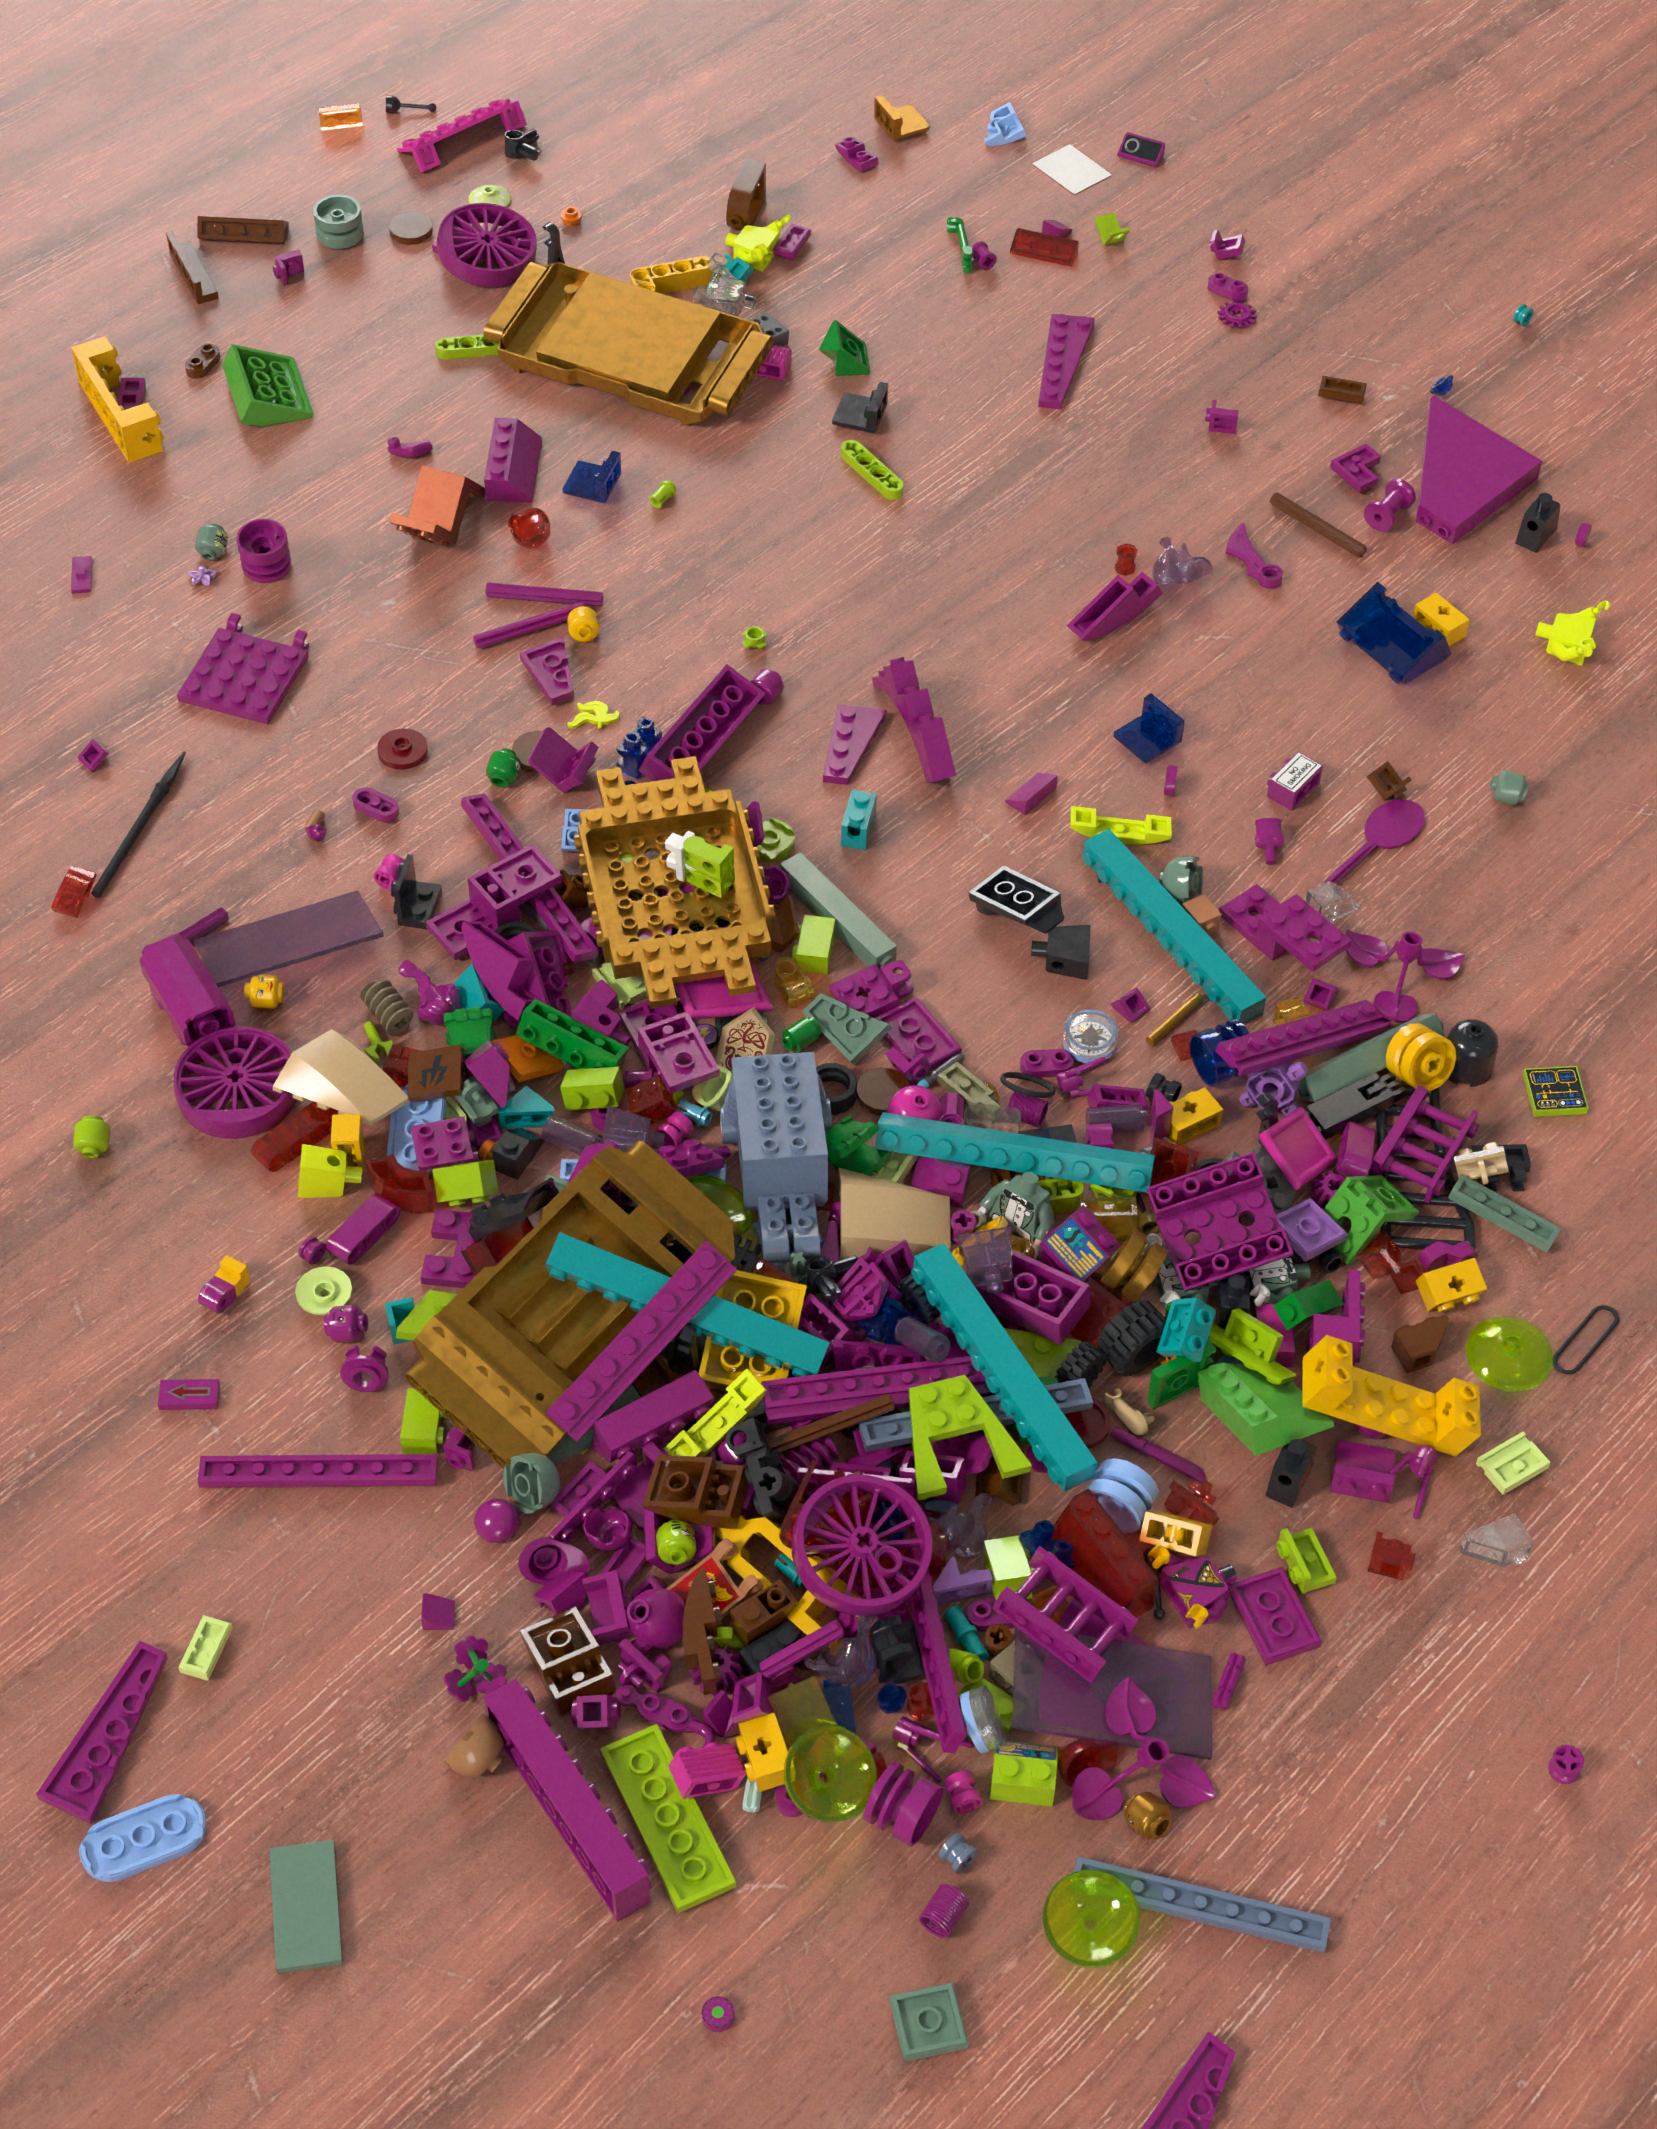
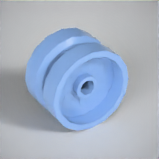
M1117 1458L1106 1459L1100 1464L1095 1473L1094 1480L1089 1483L1083 1493L1082 1503L1092 1518L1103 1526L1121 1533H1134L1142 1526L1145 1512L1149 1511L1158 1498L1159 1490L1156 1482L1140 1467Z

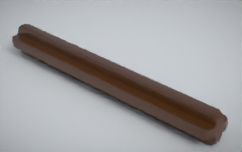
M1278 492L1274 493L1270 498V503L1358 558H1362L1366 553L1367 548L1364 544Z
M885 1394L769 1439L767 1441L770 1451L778 1450L782 1454L893 1411L895 1409L894 1401L890 1394Z

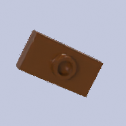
M1322 376L1318 396L1363 404L1367 383Z

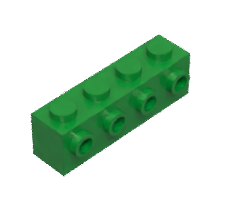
M536 998L523 1011L516 1036L527 1043L537 1046L577 1069L620 1067L621 1072L629 1047Z

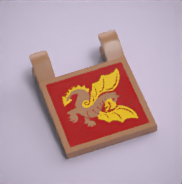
M726 1538L716 1546L712 1553L666 1589L676 1592L686 1604L695 1576L699 1569L705 1568L707 1579L714 1580L716 1597L711 1598L713 1606L719 1605L721 1618H723L745 1599L760 1592L763 1589V1584L754 1575H749L737 1587L721 1563L738 1553L736 1545Z

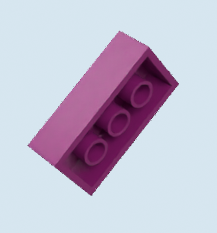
M994 1240L986 1247L989 1251L1009 1248ZM1011 1249V1252L990 1255L992 1265H996V1262L1000 1264L998 1257H1004L1003 1259L1000 1258L1001 1264H1003V1260L1004 1263L1007 1262L1006 1256H1008V1262H1011V1267L993 1270L994 1274L1005 1272L1006 1275L1005 1277L1003 1273L998 1276L1002 1280L999 1281L1002 1290L999 1293L991 1294L988 1288V1284L994 1285L999 1282L984 1284L986 1278L980 1277V1282L978 1283V1276H982L980 1272L970 1274L967 1271L966 1275L993 1314L1059 1345H1062L1091 1306L1089 1284ZM978 1257L976 1261H982L978 1262L979 1267H982V1264L983 1267H986L987 1262L984 1263L986 1257ZM983 1271L984 1276L982 1277L987 1276L989 1274V1271Z

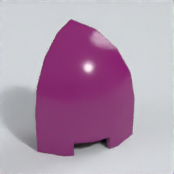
M576 1571L561 1575L543 1586L533 1597L541 1608L546 1604L554 1615L575 1606L579 1611L587 1596V1591L582 1583V1579L587 1578L586 1572Z

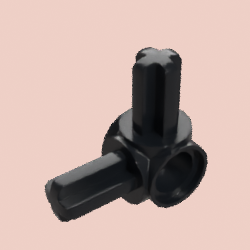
M532 129L525 133L517 130L507 131L505 133V156L514 159L525 156L533 161L537 160L540 151L529 145L539 139L537 130Z
M853 1255L834 1262L825 1256L809 1258L805 1263L809 1290L813 1293H822L827 1300L836 1302L837 1297L841 1296V1290L836 1284L837 1277L844 1276L858 1260L857 1256Z

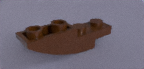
M705 1568L699 1569L687 1596L683 1617V1645L686 1669L699 1668L704 1695L716 1693L715 1681L721 1680L718 1661L712 1662L710 1654L715 1653L713 1637L718 1636L717 1624H722L719 1605L713 1606L711 1598L716 1597L714 1580L707 1579Z

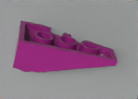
M558 930L523 932L508 940L535 959L524 988L542 1000L543 1003L571 1017V1005L565 993V987L569 986L568 977L564 976L563 965L567 963L566 953Z

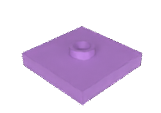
M1311 1198L1276 1215L1280 1227L1285 1230L1291 1248L1305 1262L1346 1241L1348 1236Z

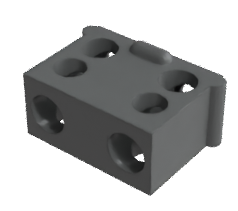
M769 313L747 319L757 322L764 334L773 336L774 346L783 347L788 344L789 330Z

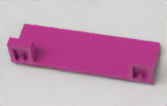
M507 98L500 101V99L489 102V107H479L472 110L471 115L466 116L464 114L454 118L455 122L449 124L446 122L438 125L435 131L431 132V130L420 133V138L407 139L402 142L403 146L396 149L398 153L412 152L419 171L424 172L441 164L433 144L497 114H500L506 132L519 129L527 125L518 100L510 101Z

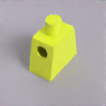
M302 1144L298 1198L340 1197L343 1195L344 1182L361 1184L362 1167L346 1166L347 1153L344 1151Z

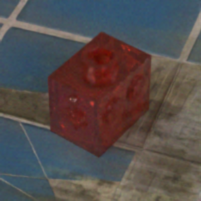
M659 1074L625 1090L630 1114L642 1127L650 1126L676 1112L673 1093H669Z

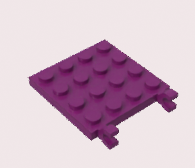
M231 613L226 629H217L177 693L178 701L268 725L309 657L307 650L309 642L305 641L307 632L297 630L293 645L289 646L240 633L243 629V626L238 624L241 615Z

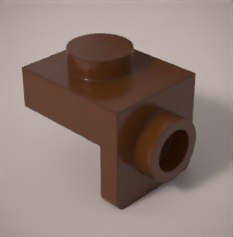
M1388 761L1367 776L1384 801L1392 795L1395 799L1408 790L1405 785L1412 781L1410 777L1402 781Z

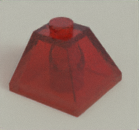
M1155 1137L1150 1155H1155L1150 1187L1194 1172L1199 1151L1174 1141Z

